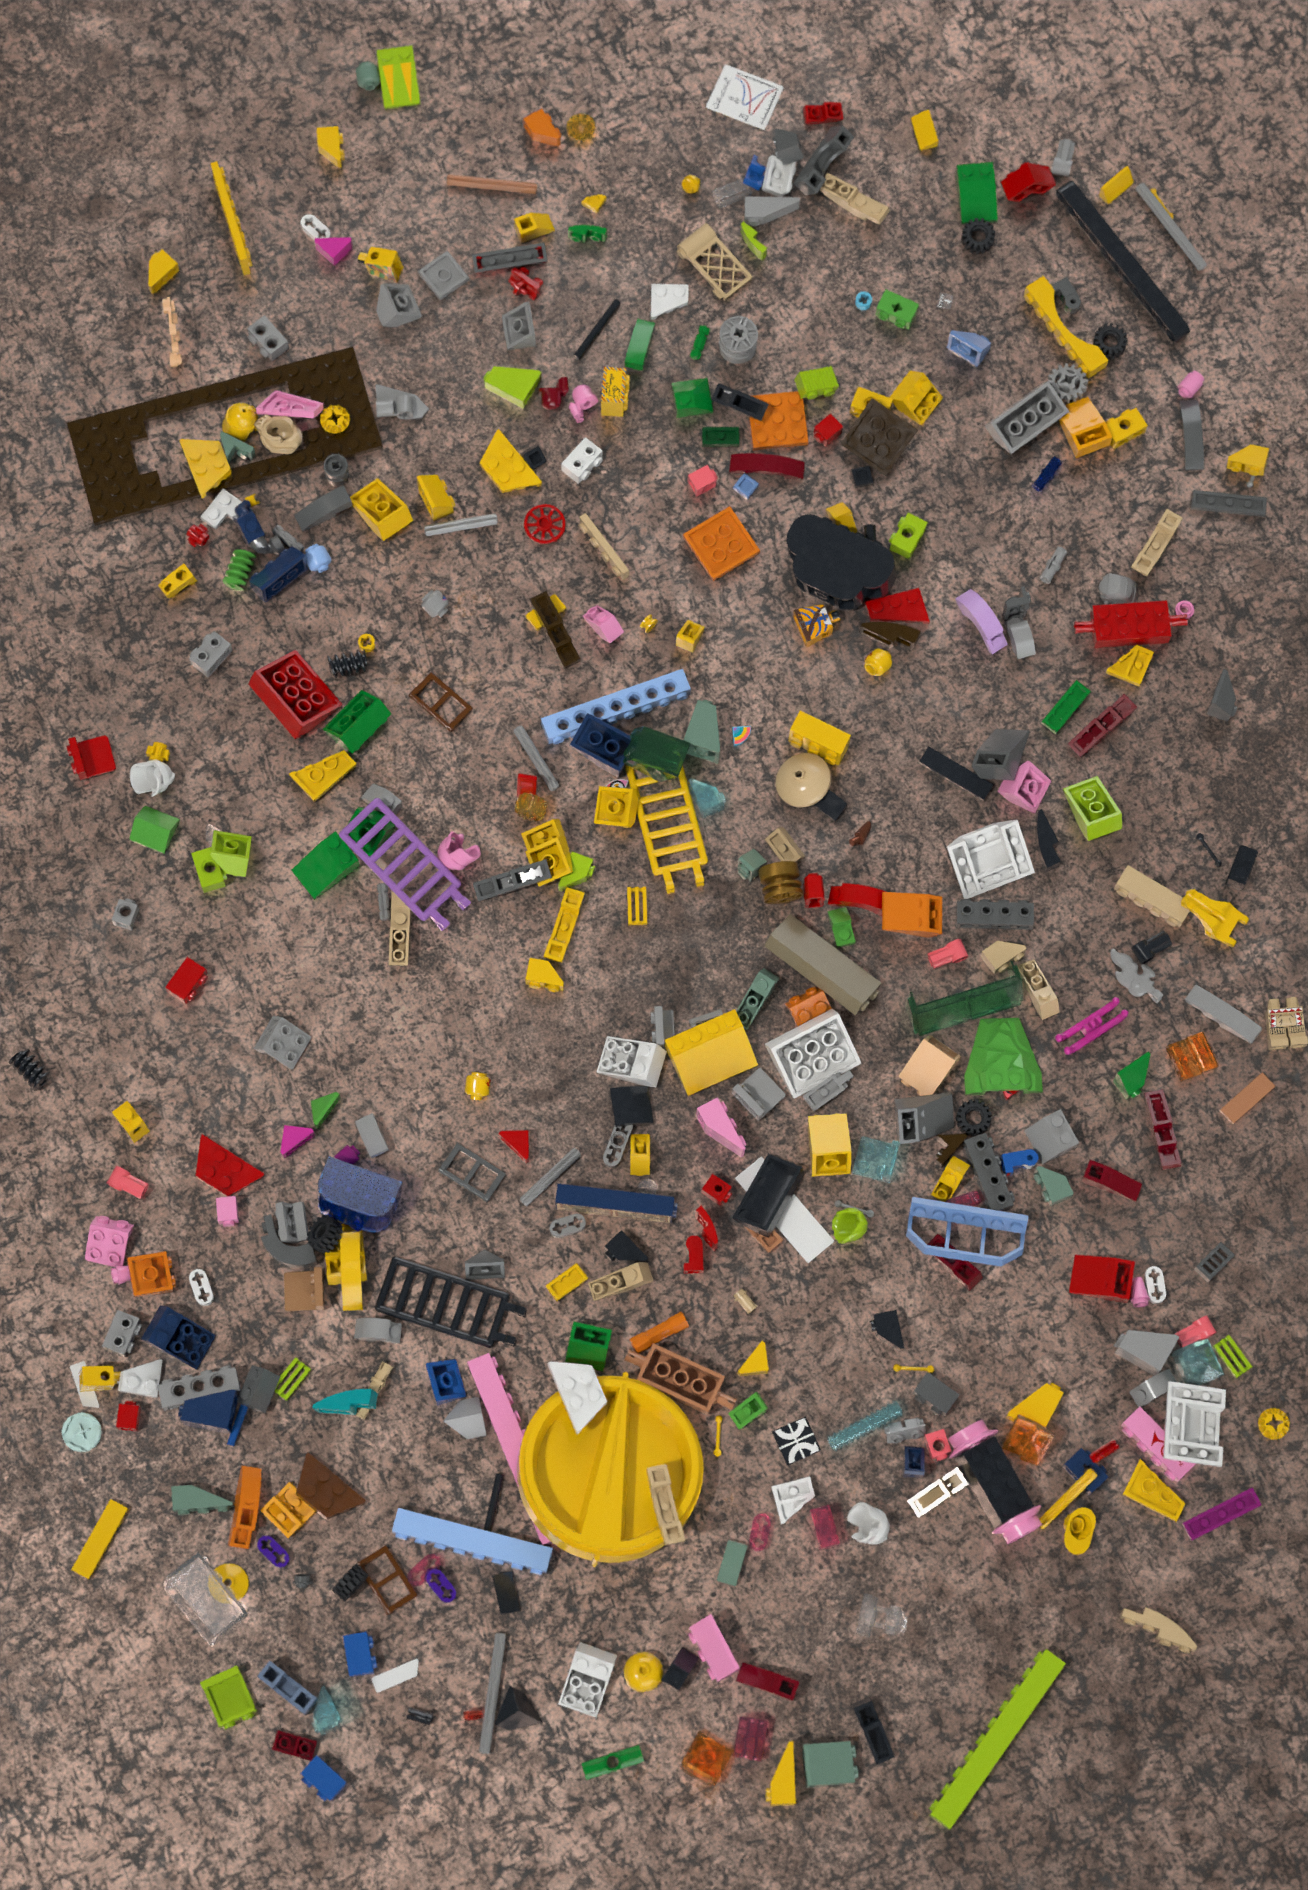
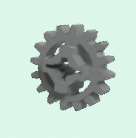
M1065 363L1064 368L1058 365V370L1052 369V374L1048 376L1050 384L1062 401L1066 399L1067 403H1070V399L1076 402L1077 396L1082 398L1083 392L1087 390L1088 380L1085 379L1086 373L1081 374L1082 368L1076 370L1075 364L1069 367L1068 363Z

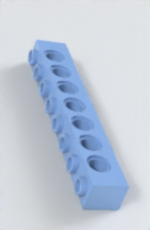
M680 669L541 718V725L548 743L559 744L566 738H574L581 725L576 720L578 718H585L587 713L594 716L595 712L600 711L604 715L596 718L609 725H613L618 722L617 720L633 718L637 713L650 712L654 707L667 706L671 701L677 699L678 701L684 700L690 695L691 688L684 670ZM673 687L675 690L669 693L665 691V688ZM649 693H655L657 697L654 699H650L647 697V695ZM632 699H637L639 703L637 705H632L629 701ZM614 705H619L621 707V710L614 711L612 710V707ZM561 724L568 725V728L566 730H561L558 728V726Z

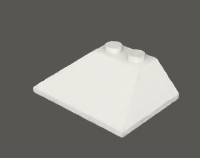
M1018 820L990 824L959 836L947 846L964 899H969L1035 873Z
M1171 1381L1167 1382L1163 1459L1222 1467L1223 1447L1219 1446L1220 1413L1225 1409L1226 1390Z

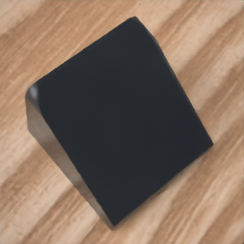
M535 444L520 453L532 470L547 462L539 445Z

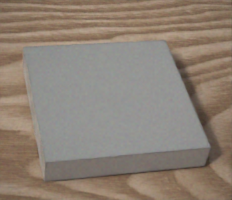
M448 251L418 271V274L439 300H442L469 281L468 275Z

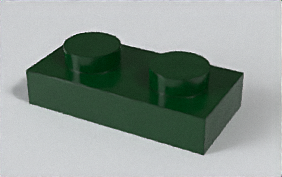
M702 427V447H739V427Z

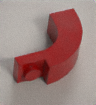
M842 883V886H831L828 905L832 907L850 906L863 908L878 916H882V892L886 891L865 885Z

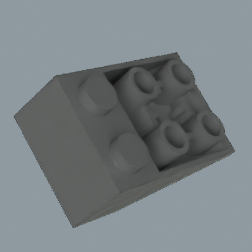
M995 729L977 750L972 764V768L980 779L1014 780L1030 731Z
M952 1092L894 1099L896 1134L900 1144L920 1142L954 1128Z

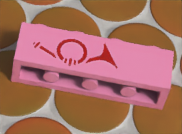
M1141 1407L1121 1424L1124 1434L1129 1438L1133 1437L1137 1441V1447L1142 1452L1146 1451L1151 1456L1150 1460L1157 1467L1161 1466L1165 1470L1164 1474L1169 1480L1178 1482L1196 1464L1163 1459L1165 1431Z

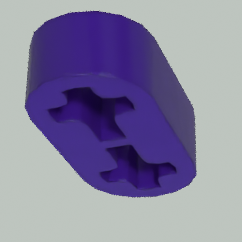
M262 1536L258 1540L257 1547L259 1551L274 1566L285 1568L289 1564L290 1557L288 1553L272 1537ZM264 1540L266 1542L271 1541L270 1546L274 1549L272 1552L267 1548L262 1549V1542ZM275 1552H277L280 1556L284 1554L285 1562H279L277 1564V1558L273 1554Z
M429 1569L425 1573L426 1583L441 1601L446 1603L453 1601L456 1597L455 1588L439 1569ZM432 1573H434L435 1575L439 1574L437 1576V1579L440 1581L439 1584H437L435 1581L430 1582L432 1578L430 1575ZM442 1586L447 1590L451 1589L449 1597H442L444 1594L441 1590Z

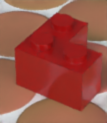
M1029 162L1021 164L1019 169L1007 174L1006 178L1000 181L1008 201L1020 202L1031 193L1044 194L1056 186L1049 166Z

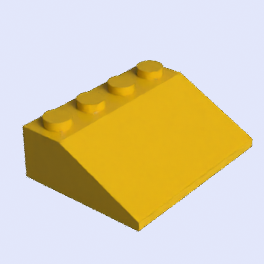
M735 1009L664 1040L665 1049L687 1096L758 1066L744 1027Z

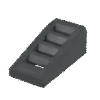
M1220 1242L1194 1270L1208 1283L1235 1255ZM1219 1249L1228 1255L1226 1259L1218 1252ZM1214 1254L1223 1261L1221 1264L1213 1257ZM1209 1259L1218 1266L1216 1269L1208 1262ZM1204 1264L1213 1271L1211 1274L1203 1267Z

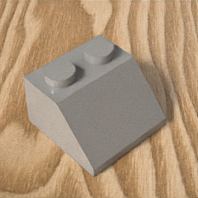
M1061 1109L1042 1118L1024 1130L1042 1165L1077 1148L1079 1144Z

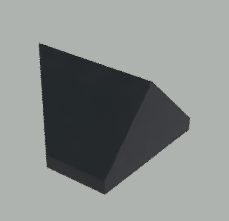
M509 1686L494 1724L511 1731L543 1723L525 1693Z

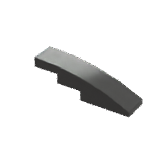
M542 860L474 882L473 887L477 900L480 902L552 877L547 861Z

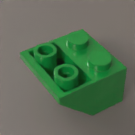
M573 1321L565 1363L592 1365L594 1370L603 1372L612 1330Z

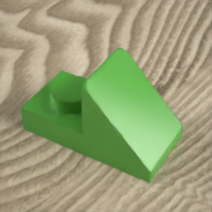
M847 908L827 911L836 947L840 948L855 944L856 941L851 926L852 920Z
M755 1392L728 1414L740 1430L755 1418L763 1415L768 1407L758 1392Z

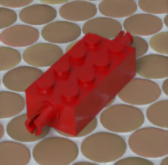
M1167 600L1093 605L1090 612L1091 621H1075L1074 632L1075 634L1091 632L1094 648L1164 644L1170 641L1171 627L1187 626L1188 619H1186L1187 614L1170 615Z

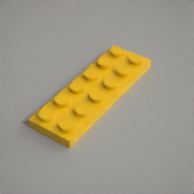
M217 161L210 164L214 182L243 275L251 274L249 268L252 266L251 256L246 246L244 233L241 230L239 217L236 214L234 201L231 198L229 185L226 182L223 167L219 168Z

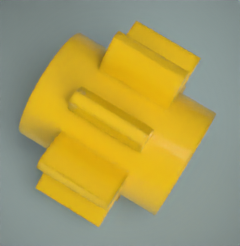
M154 742L153 746L148 745L146 750L149 760L156 759L163 762V760L168 761L170 756L167 745L160 742Z

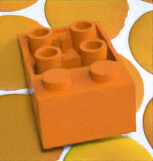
M882 892V930L925 938L941 935L942 897L930 894Z

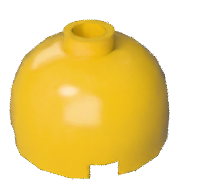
M637 1652L630 1656L625 1663L623 1669L624 1679L627 1685L634 1691L641 1693L649 1692L657 1688L661 1683L663 1666L654 1654Z

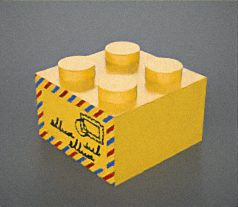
M604 367L601 415L623 417L624 411H627L630 375H626V368Z

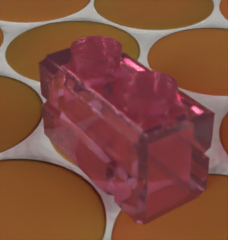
M830 1505L811 1509L809 1513L819 1550L822 1551L839 1546L840 1542L836 1534L837 1531Z
M739 1717L733 1757L761 1762L765 1754V1738L769 1732L767 1727L768 1721L751 1717Z

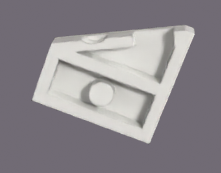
M810 1476L771 1486L781 1524L785 1523L815 1496Z

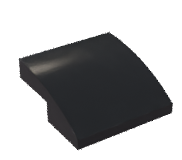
M648 1086L610 1088L615 1127L628 1125L637 1127L654 1124Z

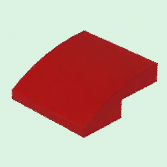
M701 1205L695 1210V1219L704 1228L701 1237L713 1251H716L718 1247L716 1229L710 1216Z

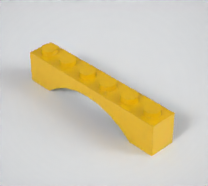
M1044 275L1026 286L1024 292L1026 302L1032 304L1036 315L1045 321L1049 332L1054 333L1058 344L1061 347L1064 346L1067 350L1068 357L1077 363L1078 368H1082L1081 374L1086 373L1089 379L1105 369L1108 359L1100 348L1080 340L1063 325L1055 308L1054 288Z

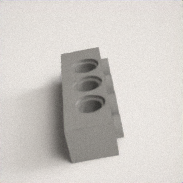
M228 1365L221 1367L220 1371L216 1372L206 1370L200 1372L201 1375L193 1377L190 1374L182 1376L181 1380L173 1381V1379H167L162 1381V1384L157 1385L162 1409L166 1411L179 1408L180 1405H184L185 1400L231 1389L236 1390L240 1394L241 1387L236 1368ZM222 1378L224 1380L223 1385L215 1387L213 1385L215 1379ZM199 1382L203 1383L204 1389L196 1392L194 1386ZM178 1387L185 1388V1393L182 1396L175 1395V1390Z

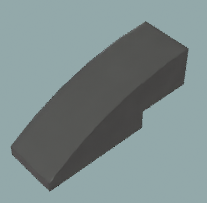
M344 485L313 501L296 513L294 517L302 532L336 517V513L352 507V501Z

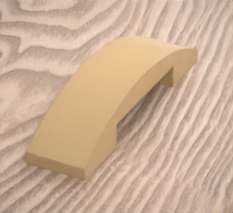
M1166 509L1131 568L1148 576L1169 544L1183 517Z
M667 1465L647 1468L648 1482L665 1545L684 1542L685 1537L681 1521L678 1519Z

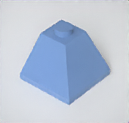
M953 330L950 332L947 344L949 350L976 367L980 365L991 346V343L985 336Z

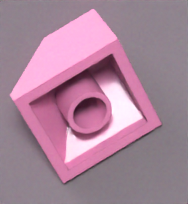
M1026 761L1018 767L1014 780H1003L998 792L1009 802L1032 813H1036L1051 780L1034 764Z

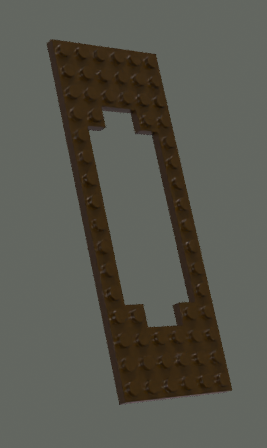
M354 347L67 422L95 526L201 498L194 478L162 487L157 470L139 475L131 444L149 440L144 425L145 422L288 385L290 394L303 398L310 397L311 400L323 403L325 409L330 405L337 406L339 404L347 410L350 422L343 432L333 434L324 430L320 423V415L322 414L320 412L316 416L319 427L302 431L305 449L294 451L292 454H283L231 468L232 474L222 480L216 488L212 487L206 492L207 496L219 493L222 489L227 491L324 465L325 459L332 454L342 455L346 459L383 449ZM332 413V419L330 420H333L337 425V419L340 417H336V415Z

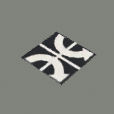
M806 1416L772 1431L787 1466L821 1451Z

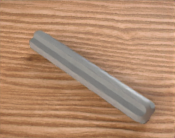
M493 513L425 525L424 531L426 536L495 525L498 523L497 515Z
M523 726L516 727L514 729L516 737L549 790L554 791L559 788L558 782Z
M573 1148L520 1197L521 1203L528 1206L580 1158L581 1153L576 1148Z

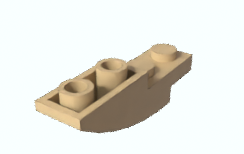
M829 173L824 177L826 181L820 188V191L864 221L869 219L880 225L889 213L888 206L860 193L857 187Z
M393 891L391 899L389 965L408 966L411 909ZM404 891L411 898V891Z
M1147 1607L1143 1609L1142 1614L1125 1608L1122 1609L1119 1618L1124 1619V1623L1135 1626V1623L1142 1625V1629L1153 1633L1156 1630L1155 1639L1160 1640V1644L1171 1647V1644L1178 1646V1650L1185 1653L1196 1650L1197 1645L1191 1637L1166 1616Z

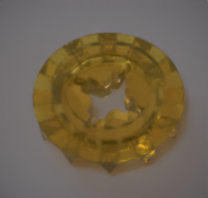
M575 114L567 122V131L570 137H573L576 141H585L595 133V122L587 114ZM579 122L585 127L583 133H581L580 129H577Z

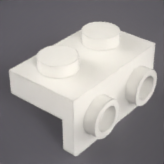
M771 155L768 158L762 190L777 197H783L788 194L792 189L791 182L796 172V161L783 165L781 159Z

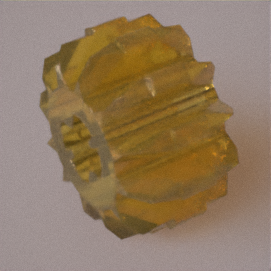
M524 792L519 794V797L516 799L514 811L518 813L519 817H523L524 820L538 822L546 814L547 802L544 801V798L538 797V794L534 795Z

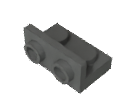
M1024 586L1020 587L1018 597H1011L1005 601L1002 614L1004 622L1012 618L1026 617L1031 597L1030 593L1026 592Z

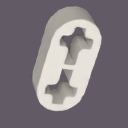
M308 214L302 217V230L313 240L314 238H319L317 231L321 234L325 233V238H331L330 230L315 216ZM306 222H312L313 227L310 225L306 226Z
M1157 1266L1149 1267L1144 1274L1146 1290L1150 1298L1149 1301L1153 1304H1160L1166 1297L1163 1272ZM1152 1271H1154L1155 1274L1159 1275L1156 1278L1155 1284L1153 1282V1278L1149 1277ZM1154 1287H1157V1292L1162 1294L1159 1300H1156V1297L1151 1295L1155 1292Z
M195 1269L189 1276L195 1299L201 1306H208L214 1299L208 1277L203 1270ZM196 1274L204 1276L201 1279L202 1286H199L197 1281H193L196 1278ZM204 1289L206 1294H210L205 1302L203 1299L199 1300V1297L202 1296L200 1291Z

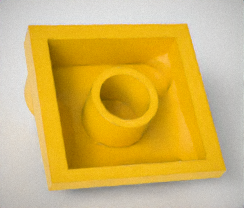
M599 786L594 824L631 828L635 823L638 805L636 790Z

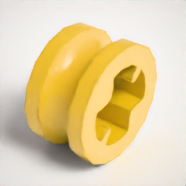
M649 614L640 624V628H645V632L649 633L655 627L658 620L653 619L652 615Z
M363 634L359 637L358 645L360 650H365L367 653L375 648V640L372 635ZM370 640L371 645L367 644L365 647L362 641Z

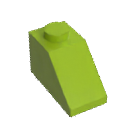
M571 852L573 872L561 877L558 891L563 892L566 890V887L573 888L586 882L588 876L592 877L595 870L592 858Z

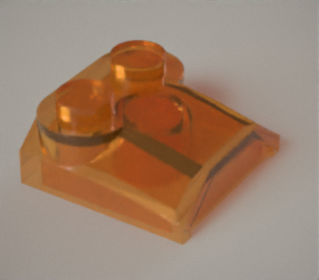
M698 1731L679 1767L687 1775L703 1784L715 1786L734 1750Z

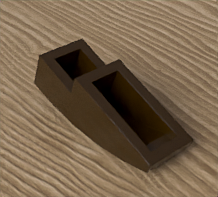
M891 622L862 623L859 631L891 648L897 642L912 650L921 634L920 630Z

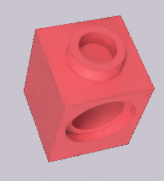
M708 465L688 475V483L696 497L716 487L718 477L713 469L710 470Z
M944 1429L926 1434L924 1440L931 1460L941 1461L947 1459L948 1454L951 1453V1448ZM936 1441L941 1442L943 1450L936 1451L933 1448V1443Z

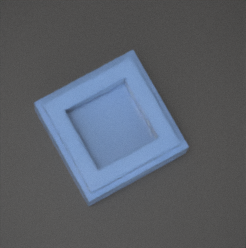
M744 473L733 486V490L749 499L759 486V483Z

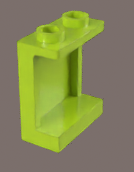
M237 1665L200 1682L219 1728L229 1729L236 1725V1721L243 1719V1721L249 1720L254 1717L253 1713L257 1712Z

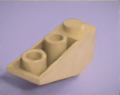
M1033 959L1018 965L1019 974L1041 1019L1043 1020L1060 1013L1058 998L1036 961Z
M637 1262L593 1280L588 1285L593 1300L598 1301L641 1287L654 1280L648 1263Z

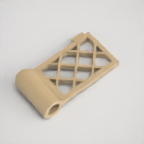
M706 223L677 246L679 257L691 262L715 289L713 293L719 300L722 298L724 301L727 300L753 278L720 241L714 230ZM717 244L721 248V254H711L710 248ZM699 256L707 257V265H699L696 259ZM710 257L720 258V267L709 266ZM723 258L730 259L733 262V268L722 267ZM709 270H720L719 279L711 278ZM722 271H731L732 280L721 279ZM735 272H742L746 278L743 281H735ZM721 283L731 284V290L727 294L722 291Z

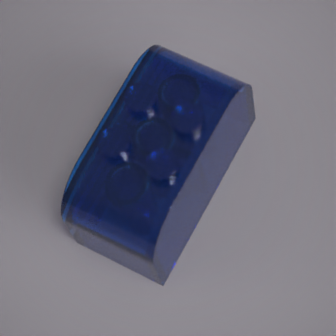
M328 1156L318 1180L317 1206L323 1215H329L341 1224L351 1226L354 1230H363L371 1233L380 1232L386 1229L392 1221L401 1199L402 1181Z

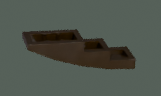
M547 591L530 598L529 600L562 667L566 669L581 662V658L572 644V639L564 626V622Z

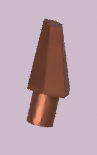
M867 821L855 832V837L849 840L851 846L864 844L871 829L870 821Z

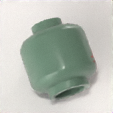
M370 61L359 64L355 71L358 85L361 88H365V90L375 89V86L380 83L378 66Z

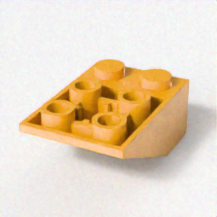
M1089 397L1065 405L1069 412L1058 419L1075 458L1110 446L1112 440L1111 433Z

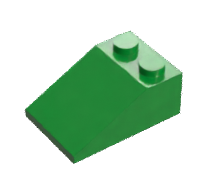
M993 162L957 165L955 179L961 225L968 224L971 219L974 222L975 218H978V221H981V218H983L984 222L987 220L989 222L998 221Z
M335 831L321 841L291 871L315 900L360 867L358 858Z

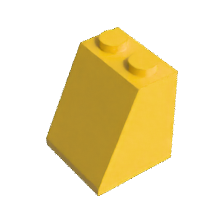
M847 1113L808 1116L812 1177L851 1174V1144Z

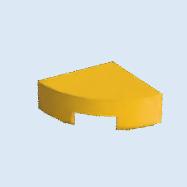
M597 194L586 197L581 202V205L598 213L606 200V196Z

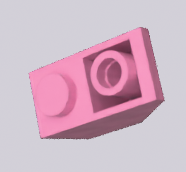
M598 605L590 608L583 615V618L594 631L608 643H611L624 633L615 616Z

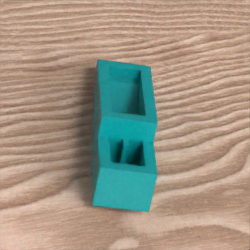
M372 1389L348 1390L326 1397L313 1404L312 1408L319 1413L356 1415L357 1408L376 1409L378 1393Z

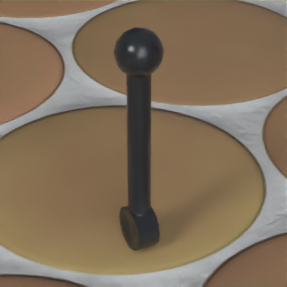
M1198 833L1196 836V840L1201 841L1205 849L1208 851L1210 856L1215 861V866L1220 867L1222 865L1221 860H1218L1212 850L1204 841V835L1202 833Z

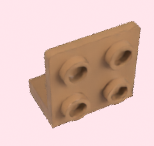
M314 1267V1271L284 1273L286 1312L325 1310L322 1267Z

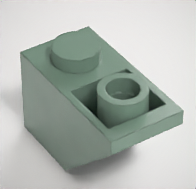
M752 849L738 859V874L744 880L748 879L752 882L759 875V869L767 865V861L755 849Z
M1041 1166L1036 1167L1035 1174H1033L1037 1185H1041L1043 1192H1041L1042 1197L1046 1203L1049 1202L1050 1207L1072 1198L1074 1193L1066 1176Z

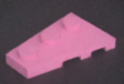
M277 390L256 407L257 414L315 418L324 410L323 403Z

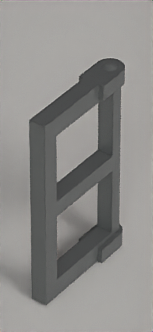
M459 1143L455 1145L438 1170L439 1173L483 1199L486 1203L490 1200L506 1173ZM459 1151L476 1161L464 1181L447 1171V1168ZM480 1165L498 1175L486 1194L468 1184Z

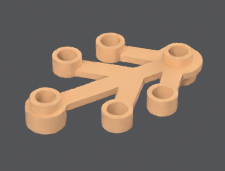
M167 297V299H163L164 314L169 315V331L172 352L169 353L170 366L178 367V365H182L181 354H177L179 353L178 341H180V332L176 328L178 315L177 312L173 313L175 311L174 300Z

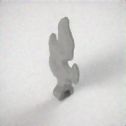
M1111 949L1112 961L1122 969L1121 972H1115L1119 983L1128 988L1133 996L1140 997L1148 993L1155 1003L1161 1001L1163 994L1153 987L1155 982L1150 980L1151 977H1155L1154 971L1149 966L1142 964L1143 973L1141 975L1137 974L1138 964L1129 955Z

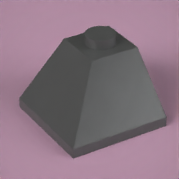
M1223 669L1207 715L1228 722L1230 716H1235L1238 706H1235L1236 696L1228 671Z

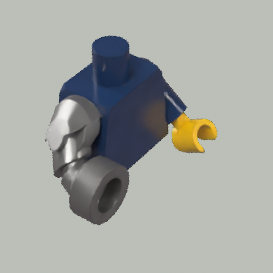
M256 494L245 497V500L235 507L236 515L232 518L248 549L252 548L256 552L266 555L268 553L280 555L285 549L278 536L270 538L267 544L265 533L254 512L249 509L260 503V501L256 502L255 500Z

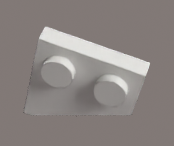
M652 284L651 320L656 319L657 316L663 313L668 314L676 308L688 305V285Z
M155 1360L121 1371L118 1391L156 1398L163 1360Z

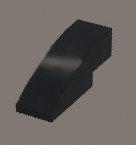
M718 383L711 398V401L759 421H762L769 405Z
M1040 809L1036 816L1035 840L1039 859L1046 873L1059 867L1061 861L1054 849L1058 846L1059 841L1043 810Z
M867 1697L851 1704L876 1765L895 1758L872 1700Z

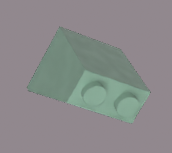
M698 700L683 739L682 752L718 764L720 741L716 706L711 701Z
M851 1741L805 1744L802 1746L806 1788L855 1783V1778H858L857 1766H853V1758H856L855 1745L851 1746Z

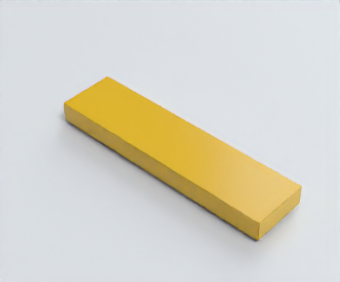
M110 1499L74 1563L72 1571L87 1579L91 1578L127 1513V1507Z

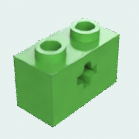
M886 289L876 308L875 315L883 321L894 323L898 328L909 330L918 312L919 304Z

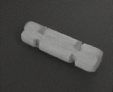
M276 525L273 528L272 533L275 536L277 535L289 548L293 546L301 552L304 550V545L297 542V539L287 531H284L280 525Z
M380 883L377 885L380 920L387 921L390 920L388 886L385 883Z

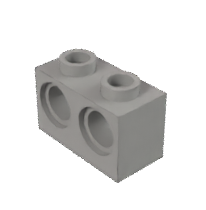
M265 315L247 328L248 339L253 345H258L263 357H268L271 361H274L289 349L288 341ZM259 331L265 332L263 335L257 334ZM271 344L277 345L275 348L268 347Z

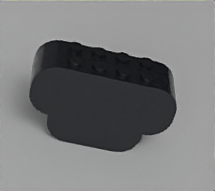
M813 514L802 515L792 523L786 537L790 557L793 561L796 583L801 591L844 611L858 608L862 605L865 598L879 599L890 592L895 583L897 573L894 557L887 548L883 547L882 543L877 540L870 541L862 533L856 532L855 534L844 525L840 524L838 526L827 517L821 518Z

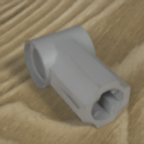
M1069 139L1060 140L1051 173L1069 177L1072 165L1071 159L1075 148L1074 142Z

